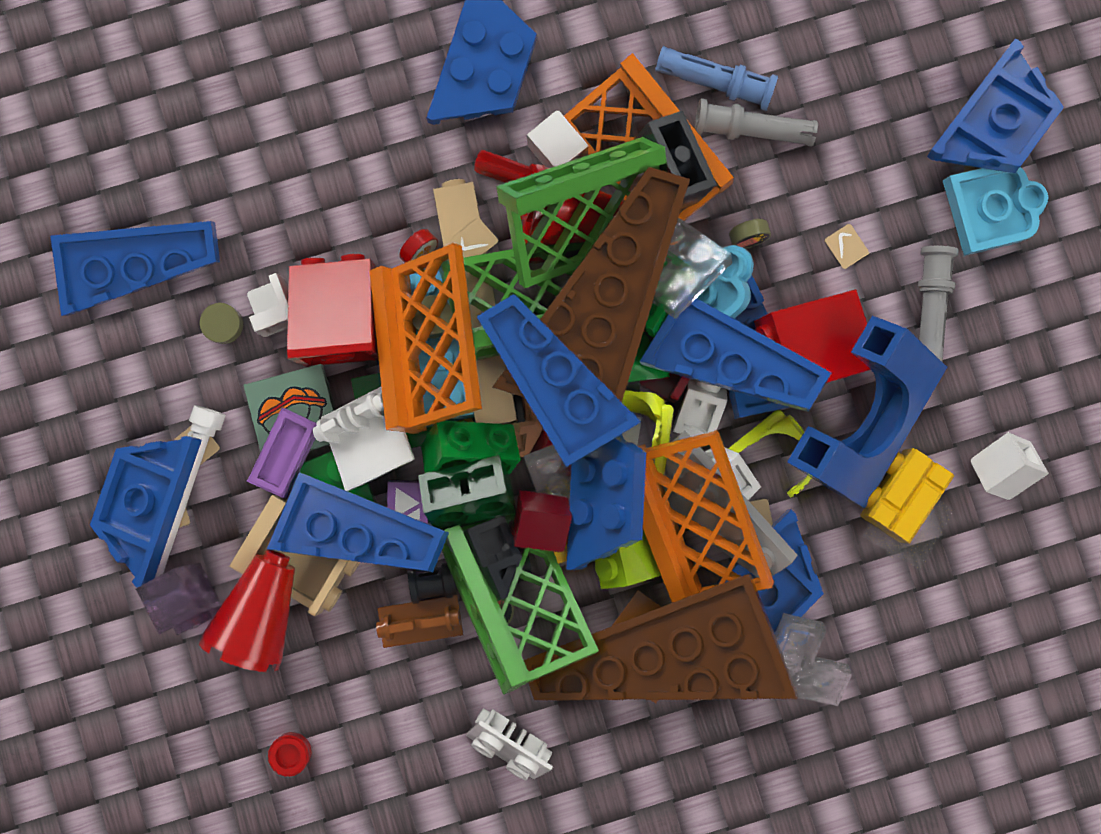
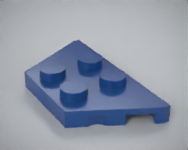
M465 0L426 117L429 124H441L440 120L464 117V120L480 118L488 113L493 115L513 113L537 41V34L502 0Z
M1016 38L931 149L927 155L929 159L1009 173H1016L1064 108L1056 94L1046 86V79L1038 67L1031 69L1021 54L1024 48L1021 41Z
M622 434L571 464L569 511L572 513V519L568 533L567 570L584 569L588 567V563L596 559L606 558L616 553L620 547H628L642 540L646 452L636 444L625 441Z
M185 436L181 437L180 440L156 441L146 443L140 447L128 446L116 448L90 526L99 539L107 543L109 552L117 563L126 564L135 576L131 582L139 589H151L202 442L200 438Z
M787 509L772 527L793 549L797 557L792 564L772 576L774 580L772 588L758 590L777 642L824 594L818 576L812 568V559L808 547L804 544L798 528L796 513L792 509ZM736 562L732 569L733 572L740 576L751 574L752 578H756L755 575L738 562ZM721 578L714 585H718Z

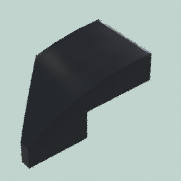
M502 516L463 532L484 578L498 601L507 598L515 570L522 559L518 547L514 546V538L506 518Z

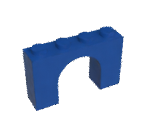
M875 316L870 318L851 351L853 355L872 370L876 380L875 398L867 418L854 434L842 441H838L808 426L787 463L828 489L863 508H866L868 498L877 489L947 369V366L907 328Z

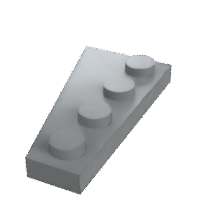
M684 431L673 441L689 438L691 436L686 431ZM701 447L693 449L689 459L709 470H712L715 464ZM682 451V452H678V453H680V454H682V455L684 456L685 453H686V451ZM667 458L665 476L673 479L679 464ZM684 468L677 482L699 494L706 479ZM718 468L716 473L721 476ZM710 482L703 497L726 509L730 502L727 490ZM673 491L668 498L671 508L687 517L694 503ZM742 494L771 575L774 576L792 564L797 554ZM698 505L691 519L714 531L721 517ZM732 506L730 511L735 514V511ZM724 520L717 533L739 546L744 539L741 528ZM717 546L719 549H721L724 553H726L728 556H730V557L733 559L734 554H732V553L726 551L725 549H723V548ZM738 558L737 562L756 577H759L755 566Z

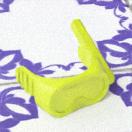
M625 390L622 403L631 412L647 416L656 425L652 447L669 443L674 412L673 407L665 404L664 400L654 393ZM664 456L655 458L654 463L657 472L665 475L667 458Z
M776 410L728 449L740 453L764 436L775 433L787 434L800 441L805 431L791 415L785 416L781 410ZM807 475L787 492L788 496L791 498L794 494H798L800 489L803 490L805 485H808L813 478Z

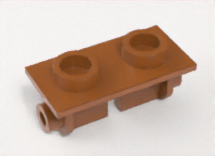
M458 595L449 599L440 597L421 600L418 604L409 602L377 608L379 622H376L378 638H382L383 648L464 635Z

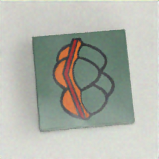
M322 364L243 385L260 451L269 436L281 408H286L316 423L321 417L335 410L326 372ZM315 438L310 451L329 446L330 443L326 441L319 442Z

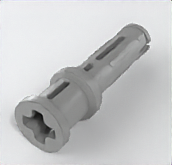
M701 98L697 106L694 129L699 135L703 132L726 135L728 140L738 139L740 135L813 146L816 137L809 133H801V131L817 133L818 122L816 120L809 121L746 112L740 104L734 103L731 107L708 104L707 99Z
M924 246L920 252L924 256L922 280L918 281L917 286L919 292L923 293L919 340L943 362L948 294H952L953 290H955L956 283L952 281L953 259L958 256L959 249L950 246Z

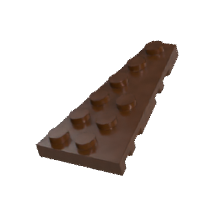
M652 167L646 170L619 208V211L604 232L601 233L589 253L540 319L621 402L690 181L688 178ZM506 368L492 388L524 397L508 368Z
M751 574L741 576L595 632L591 635L599 650L596 654L529 682L534 700L799 699ZM580 639L559 646L572 653L584 648ZM547 651L523 660L528 672L543 665ZM553 654L551 662L562 657Z

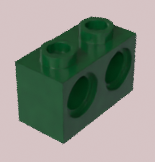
M500 455L418 475L423 513L432 526L441 530H446L459 524L461 527L517 513L511 479Z

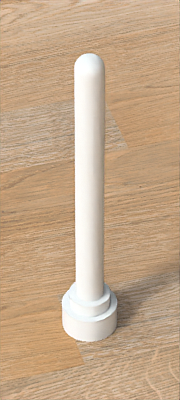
M197 405L193 407L189 421L192 422L190 430L194 431L192 437L200 438L202 442L151 589H143L145 593L152 594L159 587L209 437H214L216 430H221L226 416L223 413Z

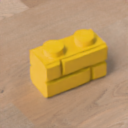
M914 448L903 449L901 453H897L886 472L887 475L877 489L872 492L868 498L866 508L860 514L863 519L879 528L894 540L910 544L954 477L953 473L938 463L933 462L931 458Z

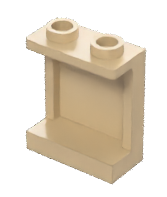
M277 495L271 496L229 567L243 574L256 554L265 555L266 550H269L267 549L288 498H281ZM277 551L289 556V564L295 567L291 598L308 607V613L314 617L322 613L324 609L328 612L332 610L342 593V590L337 588L345 574L352 576L360 562Z

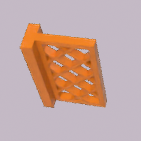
M633 53L620 63L621 68L564 115L567 121L589 145L588 155L601 151L602 141L626 143L634 140L635 137H631L633 116L650 117L653 121L680 112ZM621 81L630 92L629 108L606 107L607 93ZM601 98V106H592ZM635 100L639 103L643 110L634 109ZM584 112L600 113L598 134L581 133L572 122ZM605 113L628 115L625 137L603 135ZM690 123L689 125L717 186L697 204L687 207L679 214L675 229L718 193L721 194L731 186L734 180L732 174ZM587 140L597 141L596 151Z
M452 243L394 268L379 266L369 270L386 430L416 434L426 431V426L481 410L482 405L462 246ZM449 259L450 272L444 283H442L435 276L442 262ZM418 273L422 277L412 295L410 275ZM432 284L440 291L429 309L422 304V301ZM451 298L454 300L455 312L449 323L440 318V315L448 299ZM419 310L426 318L416 335V329L412 320ZM435 324H437L444 330V333L434 349L426 341ZM455 338L459 342L460 353L454 364H452L444 356ZM423 350L431 358L421 375L419 355ZM442 365L449 371V374L439 390L431 381L439 366ZM458 380L464 383L466 401L456 404L449 397ZM426 390L435 397L427 414H425L423 400Z
M718 430L646 448L645 444L638 446L646 452L643 530L671 602L673 603L725 583L726 580L731 581L741 577L732 571L738 558L755 566L759 576L753 578L757 591L772 588L774 584L773 577ZM710 445L716 460L712 470L689 459L693 449ZM686 451L684 456L678 452ZM664 456L679 464L673 479L657 472L653 461L654 458ZM684 468L706 479L699 494L677 482ZM718 468L721 476L716 473ZM710 482L727 490L730 502L726 509L703 497ZM672 491L694 503L687 517L671 508L668 498ZM698 505L721 517L714 531L691 519ZM732 506L735 511V514L730 511ZM724 520L741 528L744 539L740 546L717 534ZM686 528L708 540L702 553L685 544L682 535ZM712 543L734 554L728 568L705 556ZM700 565L722 577L718 585L701 586L696 573Z

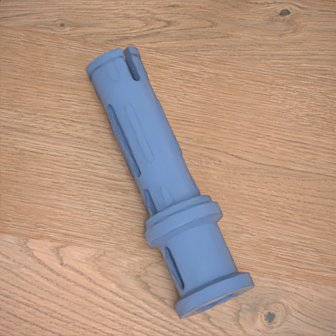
M665 46L661 49L655 72L672 75L692 83L725 92L729 100L735 101L739 98L758 104L760 109L767 111L778 76L774 74L766 77L747 71L746 66L742 64L732 68L690 54L681 53Z

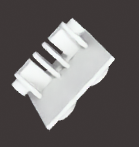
M382 387L324 415L317 421V426L313 428V435L317 441L330 443L345 491L348 492L415 460L406 433L386 430Z
M484 708L482 709L475 721L477 724L466 734L468 738L473 740L471 746L476 751L489 758H492L494 754L508 763L506 769L523 780H527L528 777L535 779L552 770L553 766L547 763L552 754V751L546 748L547 743L529 734L523 745L520 746L527 730L522 729L515 741H512L509 738L517 724L512 722L503 735L502 732L509 719L494 709L490 712Z

